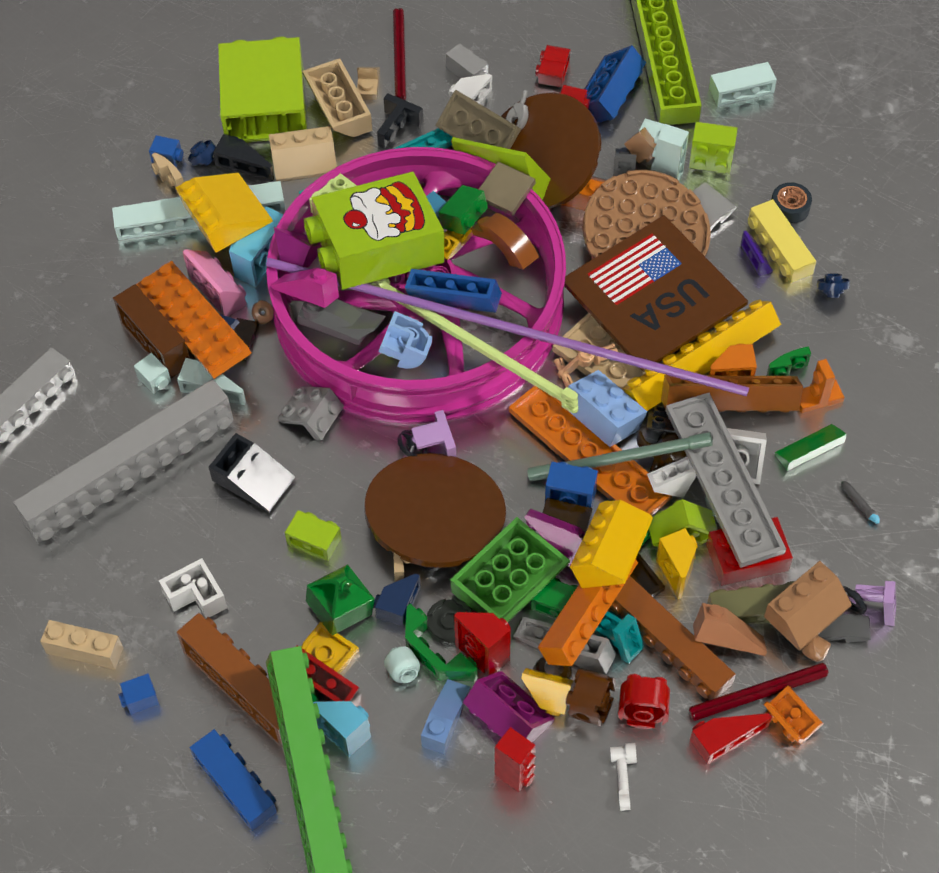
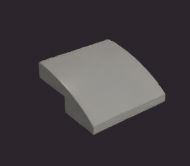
M706 182L693 190L701 201L700 204L705 213L708 215L710 230L718 222L722 224L736 209L732 203Z

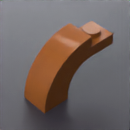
M495 213L491 217H483L471 228L474 236L493 242L503 252L510 266L525 269L539 258L537 251L524 232L502 214Z

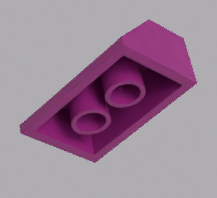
M503 671L478 679L463 701L473 715L484 721L489 730L497 733L501 738L511 727L533 743L556 719L553 715L546 713V710L541 709L536 701Z

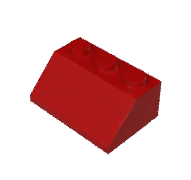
M457 612L454 615L455 647L466 658L468 656L471 657L485 676L498 672L510 661L511 627L505 619H499L494 613Z

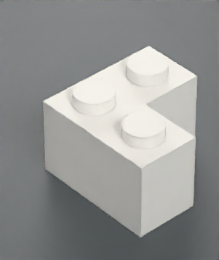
M202 558L159 580L162 592L173 612L194 601L198 604L205 618L228 608L224 594Z

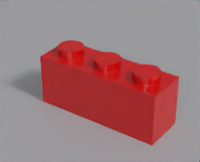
M302 649V653H307L309 668H306L307 677L312 678L314 688L333 701H352L360 687Z
M510 727L495 745V775L518 792L524 786L528 787L535 778L536 745Z

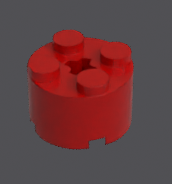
M638 674L628 675L627 680L620 686L619 719L622 721L623 717L627 720V725L640 729L655 728L657 723L662 722V725L668 722L670 688L667 685V680L663 677L650 678L641 677Z

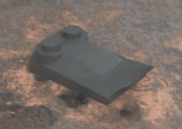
M338 299L334 300L326 308L305 301L298 315V324L359 345L368 333L375 331L386 316L364 310Z

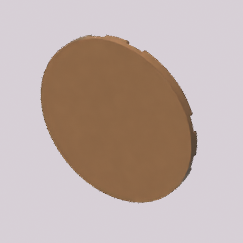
M633 170L627 171L625 174L613 176L601 184L591 196L586 206L582 229L585 245L591 258L594 259L665 215L706 256L710 244V223L707 213H705L700 204L699 198L691 189L688 190L679 183V180L656 171Z

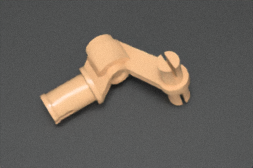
M614 343L601 347L618 352ZM578 351L577 356L567 365H565L562 357L555 359L554 363L558 369L557 375L563 380L566 388L573 383L570 374L579 365L581 367H588L592 362L599 365L601 361L608 359Z

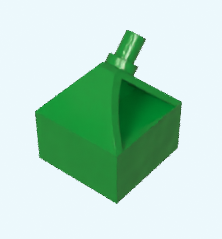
M347 564L308 584L305 601L331 636L371 616L375 598Z

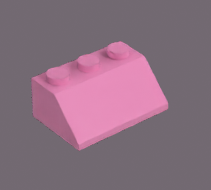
M187 249L183 251L189 278L221 315L229 317L247 306L245 300L247 294L244 288L234 282V278L229 271L225 272L222 269V265L216 257L213 258L206 251Z

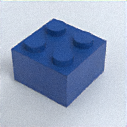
M551 461L545 486V502L547 498L592 508L596 494L598 470H593L586 466H572L566 462L557 463Z

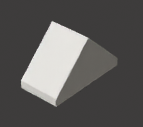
M685 457L650 472L647 476L654 492L683 498L694 481L696 474L688 457Z

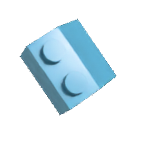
M351 701L313 702L317 703L320 718L316 719L318 728H322L324 734L348 757L354 754L371 738L368 721L369 715L360 705L356 707Z

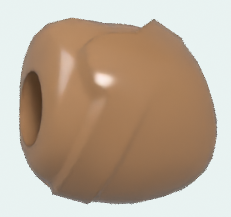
M265 300L256 302L252 307L253 319L259 324L271 322L274 317L272 305Z
M818 635L801 650L807 658L819 662L824 660L831 644Z

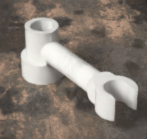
M625 743V746L610 747L611 762L617 763L620 811L631 810L627 764L637 763L635 743Z

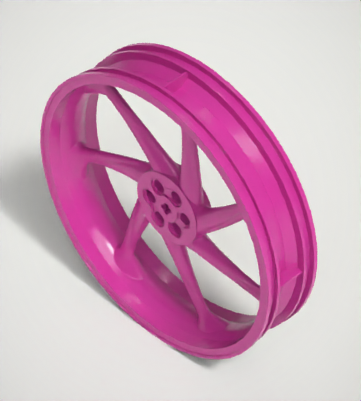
M406 147L371 153L332 169L310 184L285 211L276 228L306 235L304 218L313 216L309 198L314 192L322 189L329 180L334 179L340 173L358 186L414 172L426 196L434 191L438 195L452 197L462 185L479 189L496 164L468 153L432 147ZM532 189L513 216L487 204L488 209L504 215L524 232L539 251L546 271L547 287L545 302L542 308H536L500 288L502 295L499 305L526 318L528 328L558 336L564 310L563 289L566 275V255L557 222L549 208ZM274 232L267 259L280 260ZM472 235L466 244L449 260L444 258V263L418 270L479 277L453 264L452 260L491 245L493 242ZM267 266V284L274 310V324L285 356L294 370L310 387L330 388L344 405L343 408L350 412L391 423L430 424L435 422V412L444 410L447 421L473 415L500 403L528 382L493 360L464 372L462 341L442 329L441 332L447 352L449 376L425 380H402L361 372L359 370L381 354L378 351L389 324L354 357L347 361L334 360L309 342L297 327L290 303L292 301H305L272 289L271 285L290 272ZM410 272L388 277L390 285L408 295L405 285ZM338 290V300L356 307L392 311L393 313L396 311L419 322L424 320V318L396 301L356 290ZM437 313L461 328L459 318ZM524 336L504 354L536 373L551 353L554 344Z

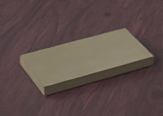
M456 89L435 125L452 137L507 149L512 147L521 131V128Z

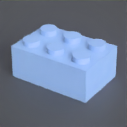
M597 370L568 386V388L578 394V412L571 414L609 447L640 429L647 411L601 371Z

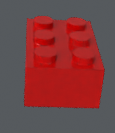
M778 517L771 519L786 547L785 554L741 568L722 529L709 532L706 546L720 586L789 571L793 556Z

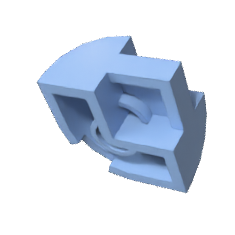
M394 311L378 352L400 360L397 367L404 369L416 368L426 359L432 343V336H429L428 332L423 328V323Z

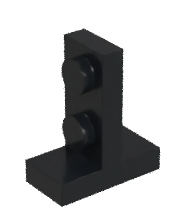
M389 93L386 94L383 100L384 112L390 115L377 131L378 146L384 149L390 142L394 141L396 133L405 126L406 121L418 127L424 122L422 107Z

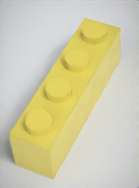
M772 199L752 207L748 218L749 227L757 233L760 243L768 249L771 259L776 261L782 275L786 276L790 283L813 275L816 265L815 258L775 201Z

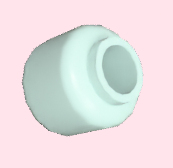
M406 646L391 649L384 660L386 670L392 679L398 683L413 681L420 670V662L412 650Z

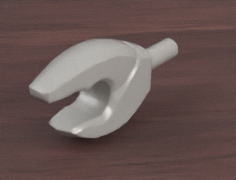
M523 90L520 102H515L506 116V120L513 124L518 119L516 126L521 128V130L525 127L529 116L528 106L524 105L528 94L526 90Z

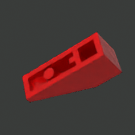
M769 713L712 718L707 722L701 721L692 728L690 741L708 765L769 727L772 717Z

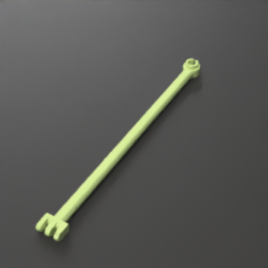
M388 278L370 282V285L402 293L390 285ZM398 302L561 401L562 407L571 413L578 412V394L572 389L566 387L563 390L436 312Z

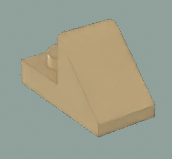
M357 67V90L362 99L377 100L380 67Z

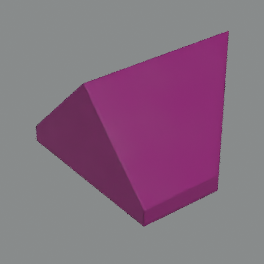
M274 227L280 261L308 268L317 258V249L322 248L321 243L311 245L307 235Z

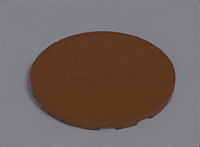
M542 93L526 98L524 105L528 106V121L510 148L511 150L527 153L551 178L542 200L549 210L560 204L564 205L583 190L597 168V160L601 151V134L592 113L577 99L561 93ZM510 107L507 111H505V112L501 115V117H503L504 119H506V116H507L509 110H510L512 107ZM518 119L515 120L514 125H517Z
M428 453L404 457L383 468L373 478L368 487L364 513L368 528L371 529L376 541L387 551H392L399 555L400 559L412 564L442 568L459 566L462 562L473 559L504 528L506 505L498 485L481 468L458 457Z

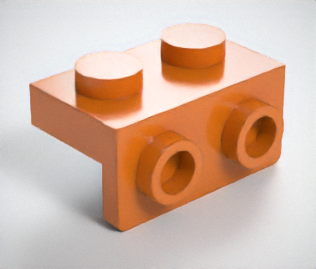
M790 686L783 689L771 702L766 701L763 704L768 709L765 713L771 715V720L775 724L779 721L785 728L782 731L783 734L792 743L796 740L798 743L803 744L824 724Z

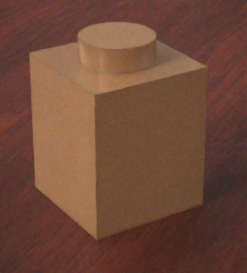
M645 127L624 143L630 153L636 155V161L639 164L644 160L649 162L654 158L652 155L657 144L654 143V138Z

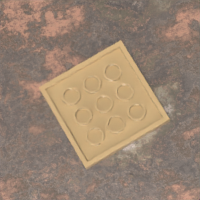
M589 313L563 336L598 347L614 343L618 352L626 354ZM555 344L552 348L554 353L568 363L578 354L577 350ZM610 359L601 361L599 365L592 362L588 367H581L580 365L577 367L586 376L599 370L620 388L628 385L627 382L630 379L645 374L639 367Z

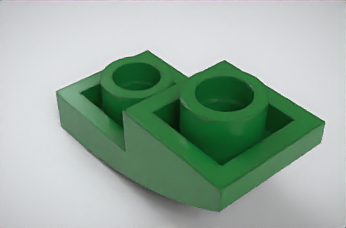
M809 346L787 352L772 361L768 366L766 376H789L792 368L801 369L808 366L811 357Z

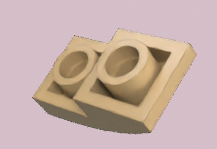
M157 153L152 154L154 163L151 164L155 175L159 174L162 182L168 180L171 187H177L184 182L181 173L169 160Z

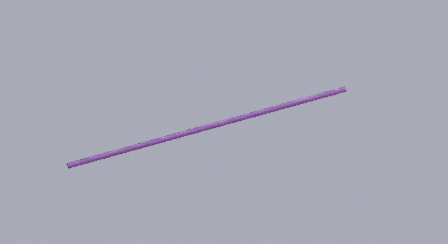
M268 258L266 262L268 267L290 273L310 269L273 258ZM362 284L349 288L746 397L749 391V387L373 285Z

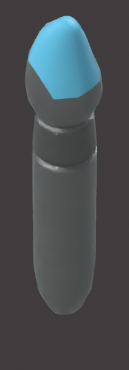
M842 481L841 486L860 510L865 513L866 518L879 524L880 518L877 512L871 509L851 484Z

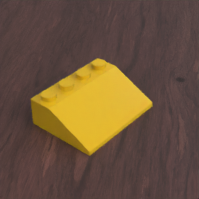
M239 173L194 177L175 187L184 207L215 253L273 222L270 215Z

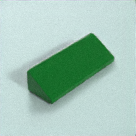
M830 424L776 451L774 454L786 471H789L844 443L847 435L835 425Z

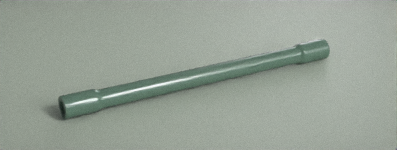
M707 432L687 438L566 461V463L572 466L596 468L688 449L694 450L713 446L711 433ZM545 464L528 468L527 473L530 482L548 478L550 465Z

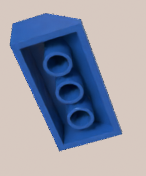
M632 45L605 55L584 88L587 90V99H590L588 110L599 123L606 120L611 121L618 115L617 111L625 103L628 93L634 88L636 79L643 73L642 69L646 61Z

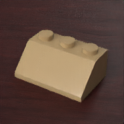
M331 126L269 135L276 181L283 182L318 177L337 167Z

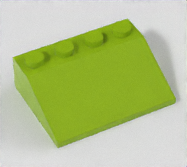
M452 138L451 142L455 151L481 157L495 164L500 162L534 178L536 183L532 190L543 200L551 178L527 153L460 138Z

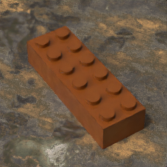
M200 613L196 614L176 632L183 652L283 748L270 682L266 677V671L259 664L253 665L249 661V655L242 648L238 650L233 645L234 642L225 632L221 634L211 618L207 617L205 619Z

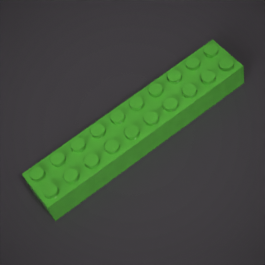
M301 646L271 651L266 660V667L308 873H352L351 862L349 859L345 860L343 850L347 849L345 834L340 833L338 823L341 822L340 809L338 806L334 807L332 797L336 796L333 780L329 781L327 770H330V761L328 754L324 755L322 744H325L324 732L322 728L318 729L316 719L320 718L317 703L312 701L311 693H314V684L312 678L307 677L306 668H309L307 653H302Z

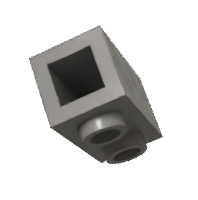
M461 43L446 53V68L460 79L488 74V64L486 61L480 59Z

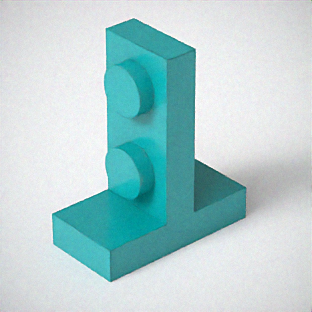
M607 611L594 631L595 635L609 639L610 643L618 648L621 660L628 664L644 648L636 618L630 614H627L622 620Z

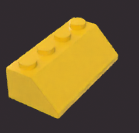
M622 500L599 503L570 565L581 588L625 584L653 517L651 514Z

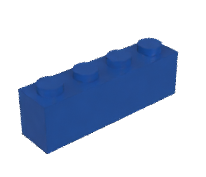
M411 269L405 285V290L409 296L450 307L496 313L502 295L496 279Z
M213 729L189 748L195 760L251 831H253L277 813L274 804L277 800L268 789L264 791L259 784L262 782L254 771L249 773L245 768L247 763L239 752L236 754L230 749L232 744L224 734L219 735Z

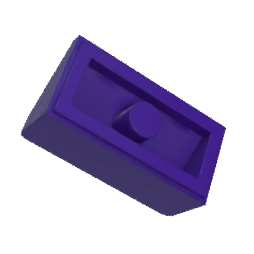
M743 231L741 247L757 274L763 276L772 273L773 269L756 240L747 231Z

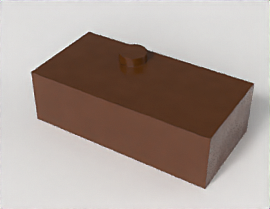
M136 284L114 296L113 300L121 324L148 355L152 353L168 369L170 379L181 372L185 359H190L183 337Z

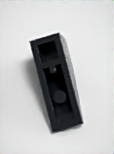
M222 135L213 151L216 166L269 181L274 180L271 163L243 139L236 136Z

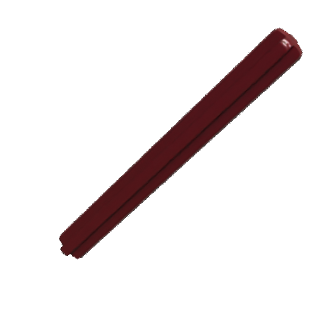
M395 8L393 10L395 96L406 100L404 10L402 8Z
M819 663L691 706L689 714L692 720L696 721L777 694L787 686L794 688L827 677L829 671L825 663Z

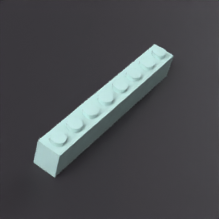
M281 181L248 185L264 209L267 206L281 214L285 213ZM180 197L112 208L114 228L118 241L199 228L184 207Z

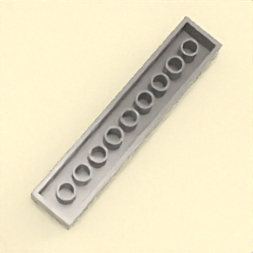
M212 379L13 501L24 526L37 544L48 540L56 532L71 526L80 517L90 514L96 507L111 501L120 492L130 489L136 482L151 476L160 467L170 464L176 457L189 452L200 442L207 441L216 432L226 429L234 422L228 396Z

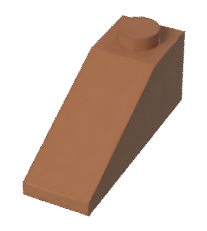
M702 603L693 624L695 641L766 656L765 640L761 634L727 608L715 604Z

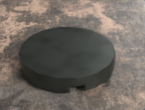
M452 598V600L442 599L431 606L427 612L428 633L435 641L444 645H455L454 615L457 612H473L465 602Z

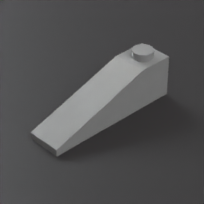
M523 617L513 637L520 642L539 649V644L553 624ZM592 635L574 662V665L606 675L616 653L609 639Z

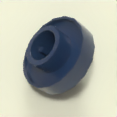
M211 140L197 142L190 149L191 154L188 157V161L193 166L197 164H204L205 166L210 164L214 160L213 151L216 145Z
M829 273L825 274V278L817 280V288L827 294V297L837 298L850 288V280L842 278V274Z

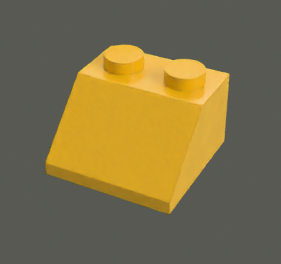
M686 528L660 538L656 562L677 600L683 596L693 568L696 549L698 548L695 537L689 535Z

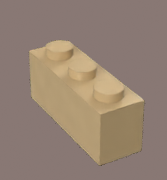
M52 620L48 621L40 641L46 654L113 670L116 669L123 651L122 643L117 635Z

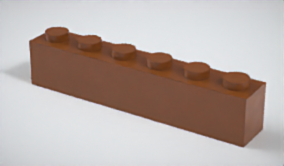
M664 375L661 401L665 409L666 405L710 393L719 412L735 410L737 412L781 411L787 413L799 411L803 385L797 376L705 375L749 387L746 397Z
M630 576L609 609L615 615H620L622 618L627 614L635 617L640 634L649 647H654L667 664H672L685 681H690L696 687L697 692L702 697L709 700L718 698L733 684L736 674L702 642L695 641V636Z

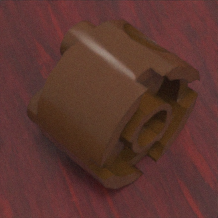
M578 669L575 675L576 685L574 690H570L566 697V705L570 706L568 715L571 718L600 727L601 723L604 724L610 712L614 697H610V690L615 691L616 680L613 677L590 670Z

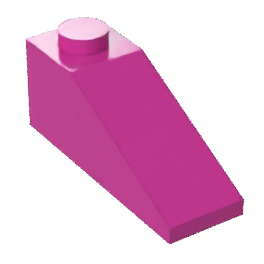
M321 268L285 274L271 285L274 290L326 308L339 297L336 274Z

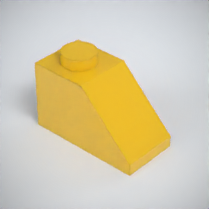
M525 668L521 679L538 706L546 710V713L550 715H565L568 709L566 697L568 692L572 691L574 680Z

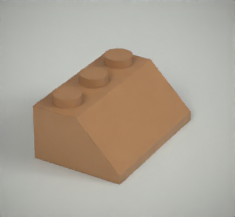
M818 561L768 604L764 617L800 651L847 611L852 604L839 578L821 561Z

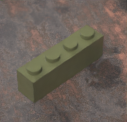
M790 581L783 585L765 584L756 588L744 586L737 590L729 591L718 589L709 593L707 604H715L727 608L748 625L770 623L764 617L768 604L795 581Z

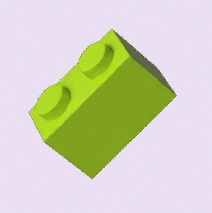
M299 510L285 531L287 544L327 561L330 560L342 539L340 527L336 523L323 521L313 513H304Z

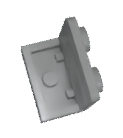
M301 386L294 391L293 396L282 408L277 419L280 423L304 425L315 440H322L344 405L330 388Z

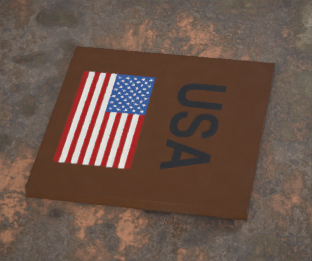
M665 215L566 275L564 287L627 355L657 363L748 305V300Z

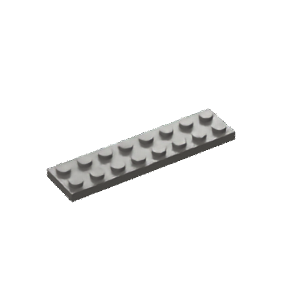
M710 393L666 405L665 411L679 439L707 432L711 433L713 446L684 451L695 470V474L740 568L785 554L786 547Z

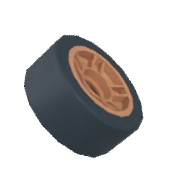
M794 182L783 183L774 189L771 198L789 223L803 221L810 212L812 195L801 184Z

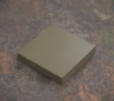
M498 162L479 190L484 191L487 204L513 216L536 181L534 178Z

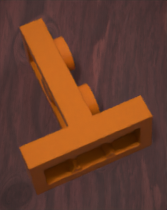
M827 359L817 362L816 369L813 372L812 383L809 387L803 388L799 408L801 414L844 401L845 397Z

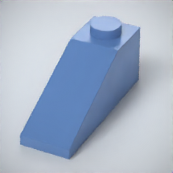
M447 679L422 731V747L446 754L465 705L463 701L471 690L470 686Z

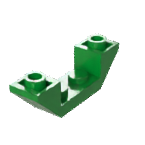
M410 603L406 611V647L412 650L416 658L439 681H447L449 679L452 681L474 682L478 678V666L475 661L469 656L466 658L460 652L446 664L442 655L434 653L429 648L428 642L421 636L428 630L426 614L420 608L416 609Z

